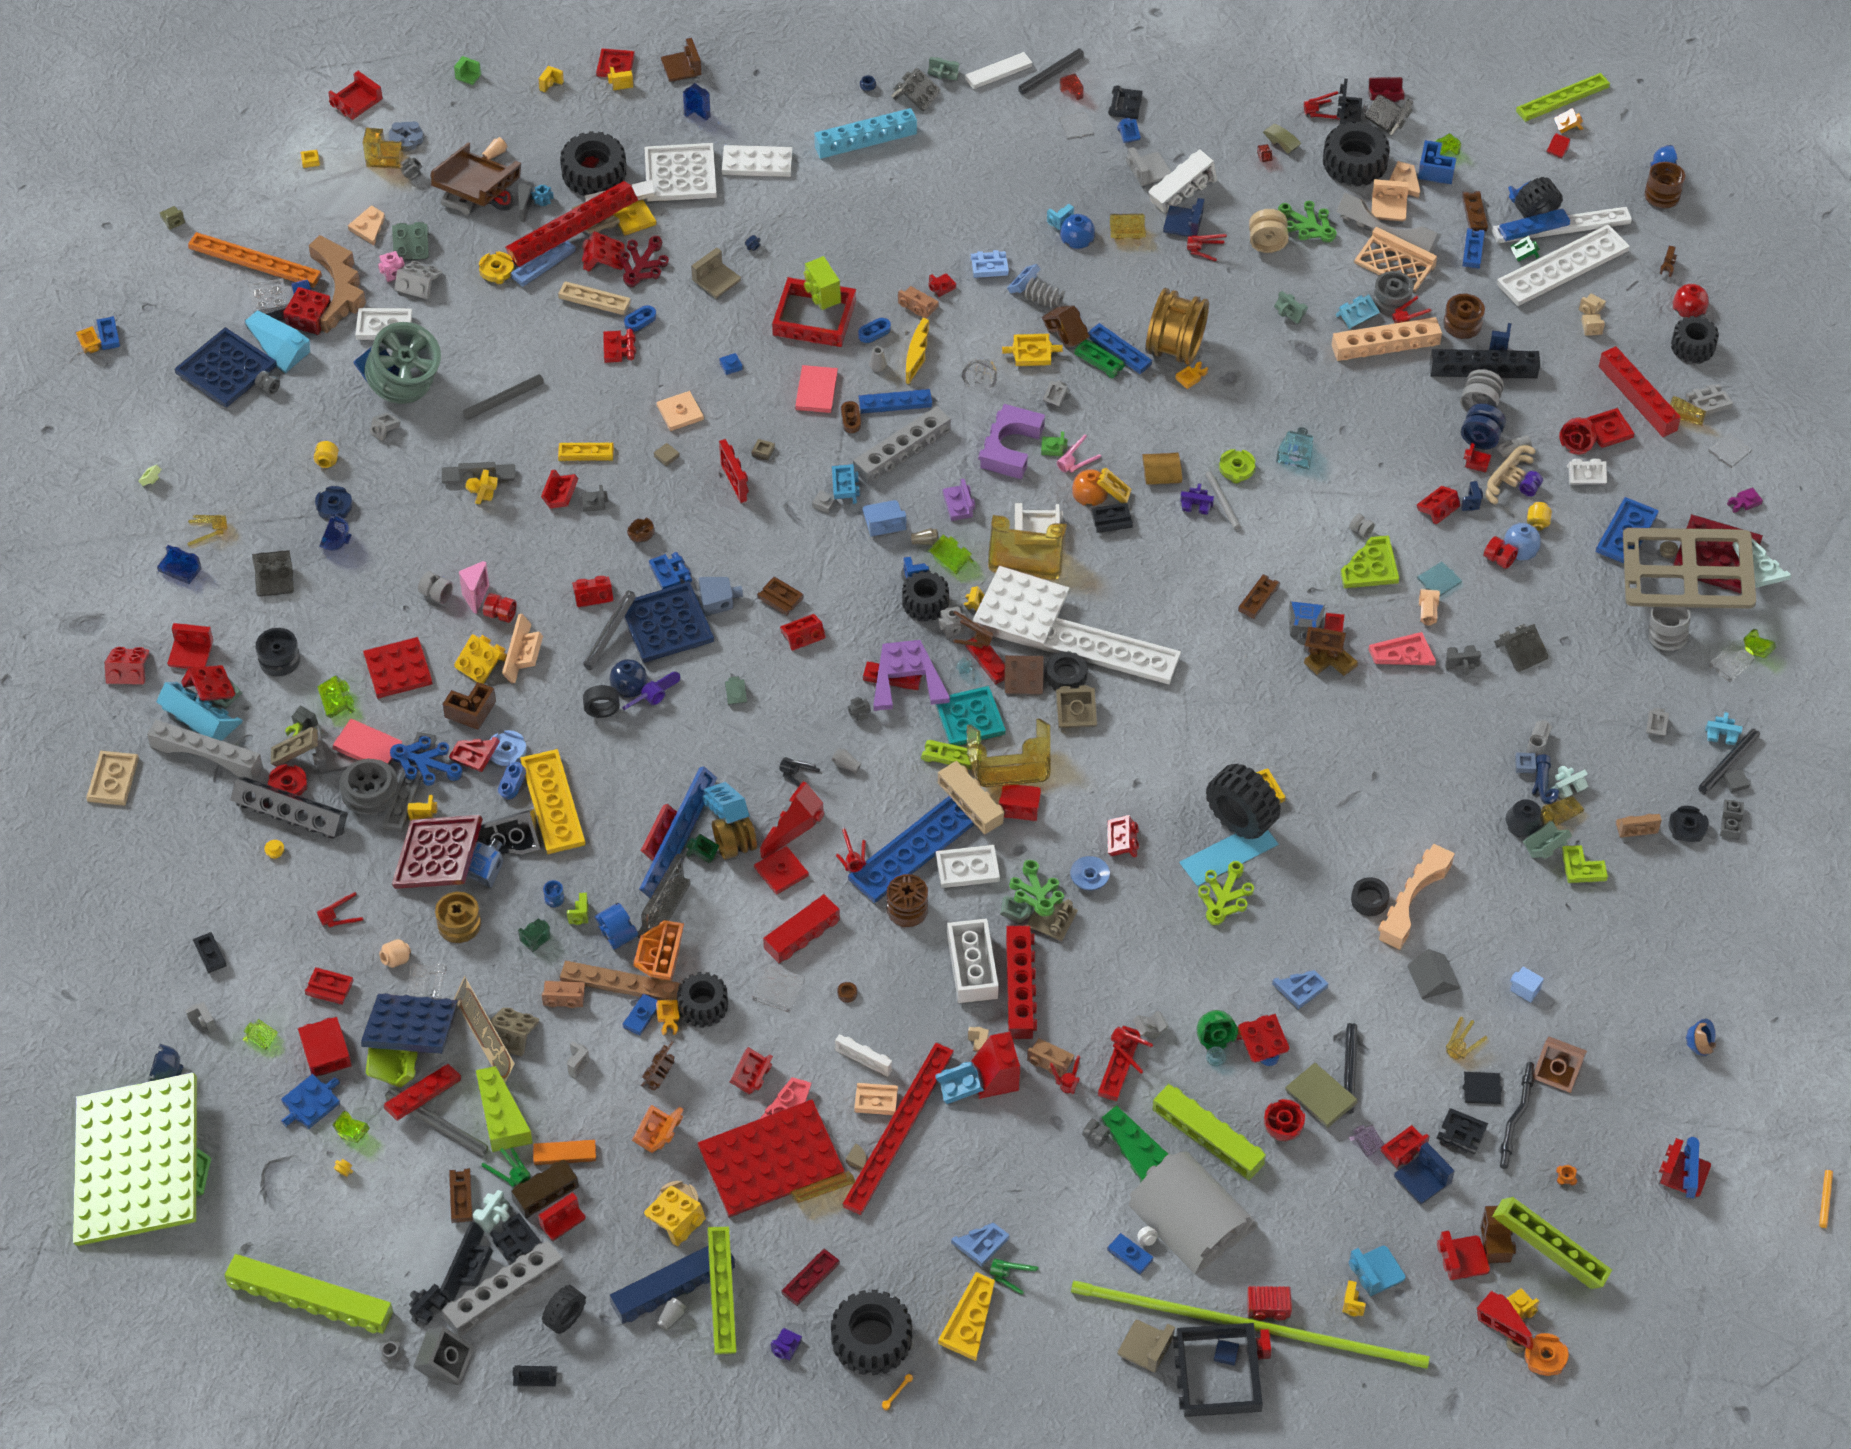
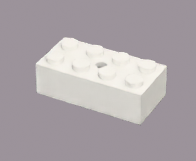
M987 919L947 923V937L958 1003L998 999V980Z

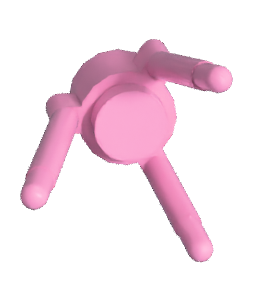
M1083 435L1056 462L1062 472L1066 473L1069 470L1072 473L1076 469L1101 458L1099 454L1074 465L1076 460L1072 454L1085 440L1087 435Z

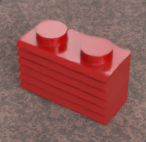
M1248 1287V1318L1258 1321L1265 1318H1274L1275 1320L1282 1321L1291 1317V1287Z

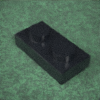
M212 932L193 939L208 974L227 966Z

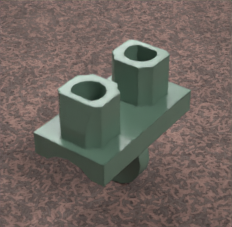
M930 57L928 74L938 76V79L947 78L957 81L960 63L943 60L938 57Z
M1283 291L1279 292L1278 300L1274 305L1279 310L1278 314L1281 317L1287 316L1296 324L1300 323L1302 317L1307 312L1308 306L1304 303L1299 304L1295 301V297L1292 294L1287 295Z

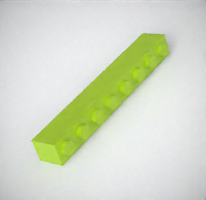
M234 1254L224 1274L227 1285L234 1290L242 1289L248 1291L253 1296L261 1295L267 1297L270 1301H280L292 1308L299 1307L314 1315L321 1314L333 1321H343L352 1327H363L371 1333L378 1332L384 1334L393 1314L391 1302L238 1254Z

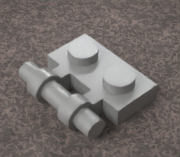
M1720 384L1707 385L1706 388L1700 390L1697 388L1690 393H1686L1687 400L1693 399L1691 405L1699 417L1730 409L1733 405L1726 391H1721Z

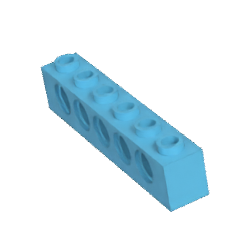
M909 108L815 132V149L819 158L822 159L917 134V119L912 109Z

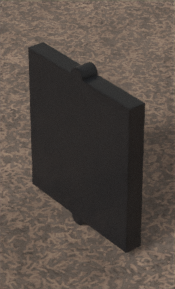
M1464 1071V1085L1462 1089L1464 1090L1465 1103L1501 1104V1091L1503 1087L1500 1086V1073Z

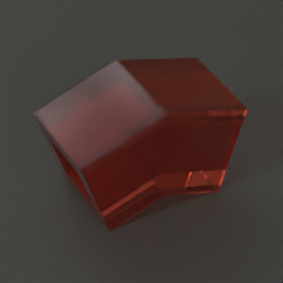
M1258 145L1257 155L1261 162L1273 161L1272 150L1269 148V145Z

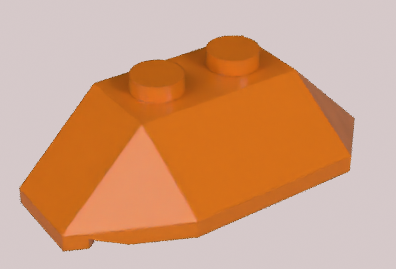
M664 920L658 926L641 935L633 966L652 978L672 981L679 956L684 923Z

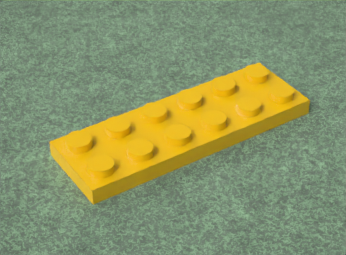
M558 749L521 757L520 761L526 769L525 779L547 855L585 846V839Z

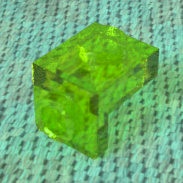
M1451 133L1435 141L1442 143L1440 155L1448 151L1453 152L1456 156L1460 154L1461 142Z
M1754 628L1743 639L1747 654L1766 658L1776 648L1775 641L1760 638L1758 630Z
M257 1019L254 1023H248L243 1031L246 1034L242 1039L244 1041L250 1039L264 1050H267L278 1032L262 1020Z
M343 1111L332 1124L341 1139L357 1144L370 1129L367 1123L353 1119L347 1111Z

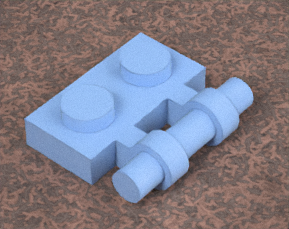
M993 250V252L988 253L977 251V253L970 254L973 278L1008 275L1009 270L1005 251Z

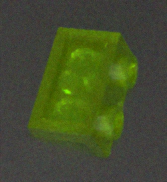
M943 534L930 548L929 552L957 574L968 561L971 564L974 560L970 557L972 553L964 546L962 549L957 546L959 542L952 536L947 538Z
M335 675L317 686L327 717L331 719L344 710H348L350 713L355 712L354 700L349 693L350 687L346 680H342Z

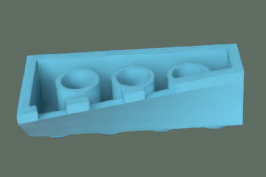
M165 682L156 701L162 706L164 711L172 713L178 721L189 725V729L220 741L226 738L243 721L238 717L234 719L229 717V712L223 708L220 710L212 707L213 702L209 700L203 701L200 697L197 698V693L187 687H183L178 682Z

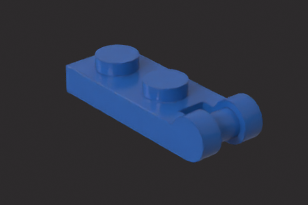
M1467 228L1463 267L1480 269L1485 230L1472 231V229Z
M1696 1137L1688 1138L1684 1148V1154L1687 1158L1684 1160L1683 1170L1687 1171V1177L1684 1176L1683 1189H1686V1197L1694 1198L1698 1189L1700 1143Z

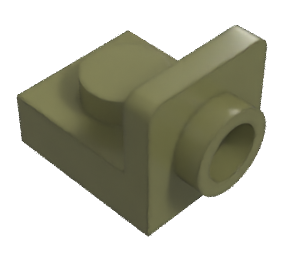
M175 206L159 212L160 218L169 230L185 224L182 210H178Z

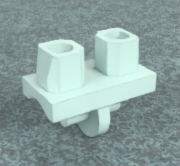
M1561 766L1558 768L1559 774L1555 775L1556 780L1562 779V781L1556 783L1552 788L1559 790V796L1562 800L1567 799L1573 795L1569 787L1570 785H1574L1577 793L1589 787L1585 776L1588 774L1584 769L1571 776L1574 773V769H1567V767Z
M497 1190L495 1194L488 1193L483 1202L486 1206L484 1210L476 1209L472 1215L475 1222L480 1224L483 1230L488 1233L491 1232L500 1220L507 1221L510 1217L506 1212L510 1203L504 1198V1193L500 1190Z

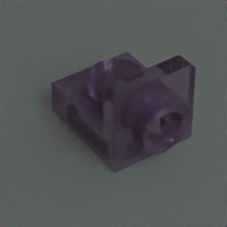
M1363 1124L1353 1130L1354 1134L1349 1137L1351 1141L1356 1140L1366 1157H1369L1385 1145L1372 1124L1366 1127Z

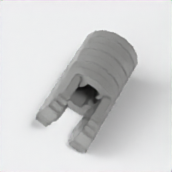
M1525 435L1499 443L1496 449L1503 457H1509L1519 446L1528 445L1532 447L1530 437Z

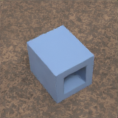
M1522 967L1519 972L1516 971L1512 975L1510 991L1531 1003L1541 990L1544 978Z

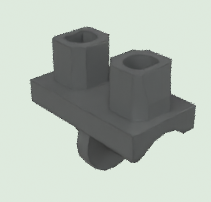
M1474 645L1464 647V652L1458 653L1456 647L1447 648L1446 670H1462L1463 675H1468L1469 669L1479 667L1480 657L1482 656L1481 651H1476Z

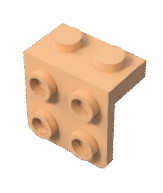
M1374 179L1371 212L1378 220L1402 222L1406 220L1409 182Z

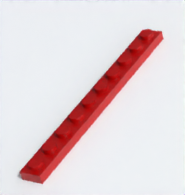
M935 1042L846 1196L843 1208L862 1215L938 1083L935 1075L946 1069L954 1055L953 1049Z

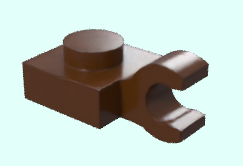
M1669 245L1664 263L1660 268L1659 273L1661 275L1663 271H1669V277L1673 275L1674 267L1672 265H1675L1677 255L1674 254L1676 249L1674 246Z

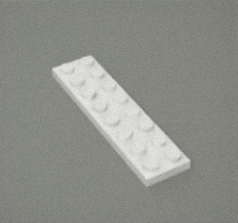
M1606 225L1497 279L1496 284L1517 306H1520L1628 252L1630 246L1609 225Z

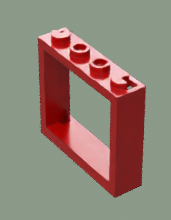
M787 277L772 322L773 336L842 347L856 303V289L840 286L841 303L846 305L837 331L781 321L789 295L812 298L811 293H808L804 287L806 280Z

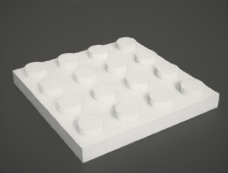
M713 143L644 147L646 181L652 180L655 190V196L647 198V202L717 198Z
M999 566L973 618V622L988 631L1043 648L1068 596L1069 587Z

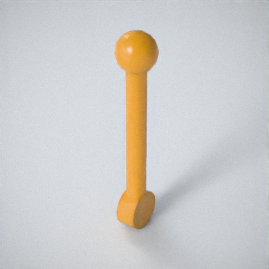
M907 1374L905 1380L892 1396L882 1402L884 1410L890 1409V1403L905 1385L913 1380L911 1374Z

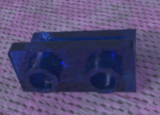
M696 83L683 91L684 115L688 117L692 113H696L704 120H708L711 117L709 92Z
M167 545V554L157 566L158 572L190 584L202 569L199 557L193 553L185 552L179 547Z

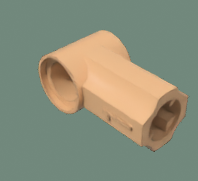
M1420 589V622L1424 623V625L1431 626L1437 622V607L1440 591Z

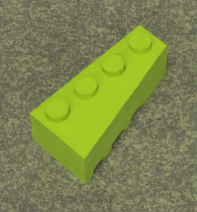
M493 1066L476 1070L492 1152L500 1151L501 1148L505 1150L511 1147L515 1148L533 1144L531 1131L497 1067Z

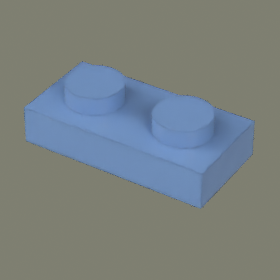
M1037 264L1027 266L1007 287L1010 294L1023 292L1030 279L1037 277L1036 274L1041 270Z

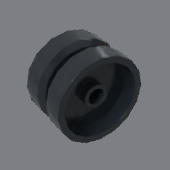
M279 627L268 629L258 636L255 649L262 671L277 677L290 674L298 667L300 652L294 633Z

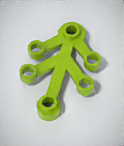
M1233 861L1228 865V878L1223 889H1221L1216 880L1217 873L1214 870L1206 871L1205 881L1210 884L1218 899L1216 906L1210 898V888L1208 886L1202 885L1198 889V896L1203 899L1208 909L1206 919L1212 925H1220L1224 922L1226 916L1236 912H1244L1247 909L1248 903L1241 897L1253 894V884L1245 883L1241 889L1230 892L1235 880L1243 875L1244 866L1239 861ZM1237 899L1235 905L1224 908L1225 903Z

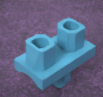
M1724 712L1723 717H1715V722H1707L1705 726L1707 741L1718 742L1719 734L1726 735L1725 743L1735 745L1742 733L1743 726L1734 725L1735 719H1729L1728 713Z

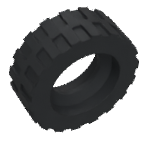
M1061 651L1060 653H1055L1047 661L1046 682H1048V685L1056 691V689H1060L1063 686L1077 689L1079 686L1086 684L1087 662L1077 653ZM1062 666H1070L1076 670V675L1073 678H1062L1057 674V670Z
M572 1285L562 1287L546 1305L542 1314L543 1324L555 1333L561 1334L565 1332L580 1317L586 1304V1296Z

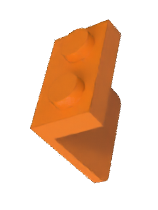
M651 1105L632 1141L651 1153L655 1152L658 1148L662 1149L665 1143H669L675 1134L673 1132L674 1127H677L682 1121L683 1116L681 1114L683 1108L679 1107L673 1113L667 1115Z

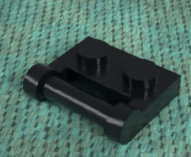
M1118 85L1114 86L1112 89V103L1108 114L1113 117L1138 120L1143 91L1124 89ZM1119 97H1124L1122 109L1118 108Z

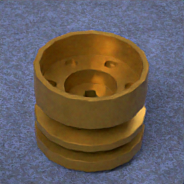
M749 817L731 822V824H727L720 818L711 822L715 842L720 845L718 850L724 860L736 857L738 855V846L744 854L748 852V848L751 851L757 849L756 833Z

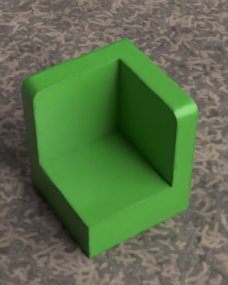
M462 56L454 66L455 79L473 85L481 76L480 63Z

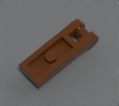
M1462 192V201L1469 229H1472V231H1487L1488 225L1481 200V192Z
M1263 574L1239 605L1238 611L1255 619L1273 593L1278 590L1280 582L1277 580L1273 581L1269 579V576Z
M466 1168L464 1171L449 1170L451 1222L473 1221L471 1169Z

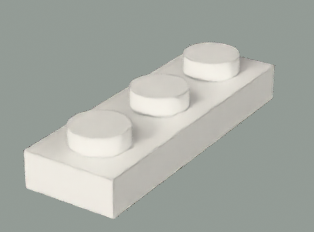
M839 1034L836 1038L835 1051L887 1077L892 1072V1060L886 1055H880L870 1047L856 1043L850 1037H844Z

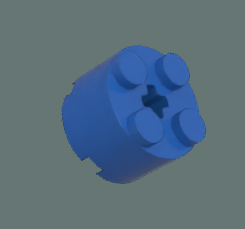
M618 902L594 916L599 924L598 927L603 936L608 937V942L613 950L638 936L635 926L629 920V915Z

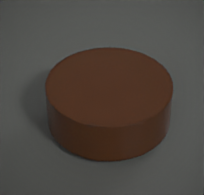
M851 982L841 983L837 988L838 998L845 1003L854 1001L857 998L856 985Z

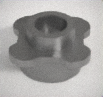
M388 1341L380 1345L379 1350L382 1352L381 1361L383 1363L401 1360L402 1354L399 1352L400 1343Z

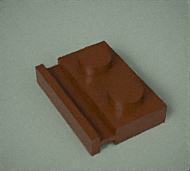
M775 576L757 594L758 599L786 616L804 599L803 593Z

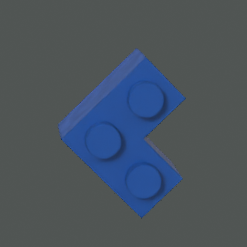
M1425 140L1418 179L1452 185L1456 158L1440 155L1442 143Z

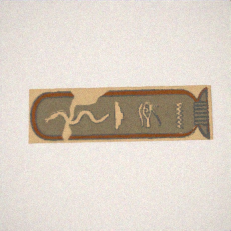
M464 976L454 1000H458V1007L491 1066L497 1067L502 1079L506 1083L515 1063Z

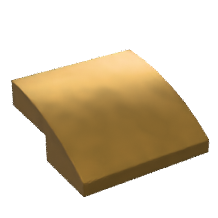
M1179 453L1142 454L1146 485L1182 483Z

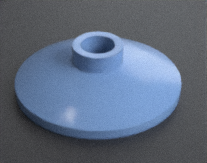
M1086 856L1079 858L1073 863L1070 876L1073 883L1079 888L1097 890L1108 882L1110 870L1102 859Z

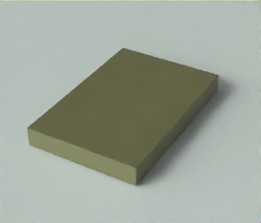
M1313 1063L1285 1087L1287 1093L1327 1128L1358 1103L1357 1099L1317 1063Z

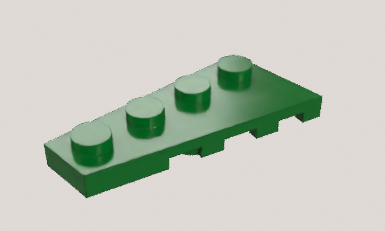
M1117 1105L1102 1116V1123L1111 1129L1110 1135L1120 1147L1121 1153L1127 1158L1131 1165L1130 1167L1137 1174L1141 1183L1147 1176V1171L1152 1166L1157 1167L1169 1154Z

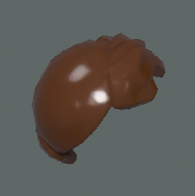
M638 518L628 527L627 534L633 542H646L655 534V527L649 518Z

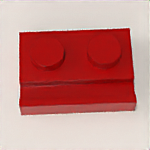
M315 967L307 989L305 988V995L343 1005L344 999L347 997L354 982L353 977Z

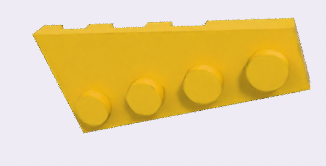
M975 1272L938 1339L939 1345L974 1361L977 1360L995 1280Z

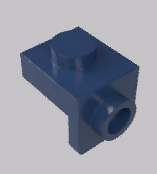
M1477 481L1470 482L1468 496L1462 499V511L1480 510L1483 491L1482 488H1479Z

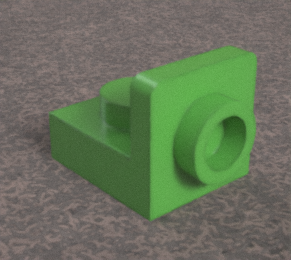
M1061 431L1060 438L1043 436L1041 455L1063 456V449H1067L1068 438H1064L1065 432Z

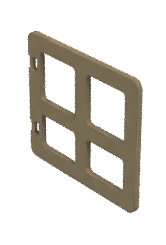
M1626 528L1623 531L1625 602L1629 606L1745 609L1756 606L1752 538L1749 531L1672 528ZM1638 541H1680L1683 565H1641L1639 563ZM1695 542H1737L1740 566H1698L1696 564ZM1628 545H1634L1635 549H1628ZM1640 578H1682L1684 580V594H1642ZM1697 579H1739L1741 581L1742 595L1698 594ZM1630 584H1636V588H1630Z

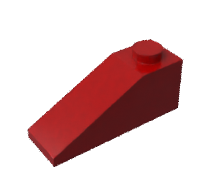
M1490 1291L1477 1307L1478 1321L1532 1350V1334L1510 1301L1504 1295Z

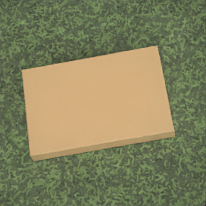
M100 751L87 793V802L125 806L139 761L138 754Z

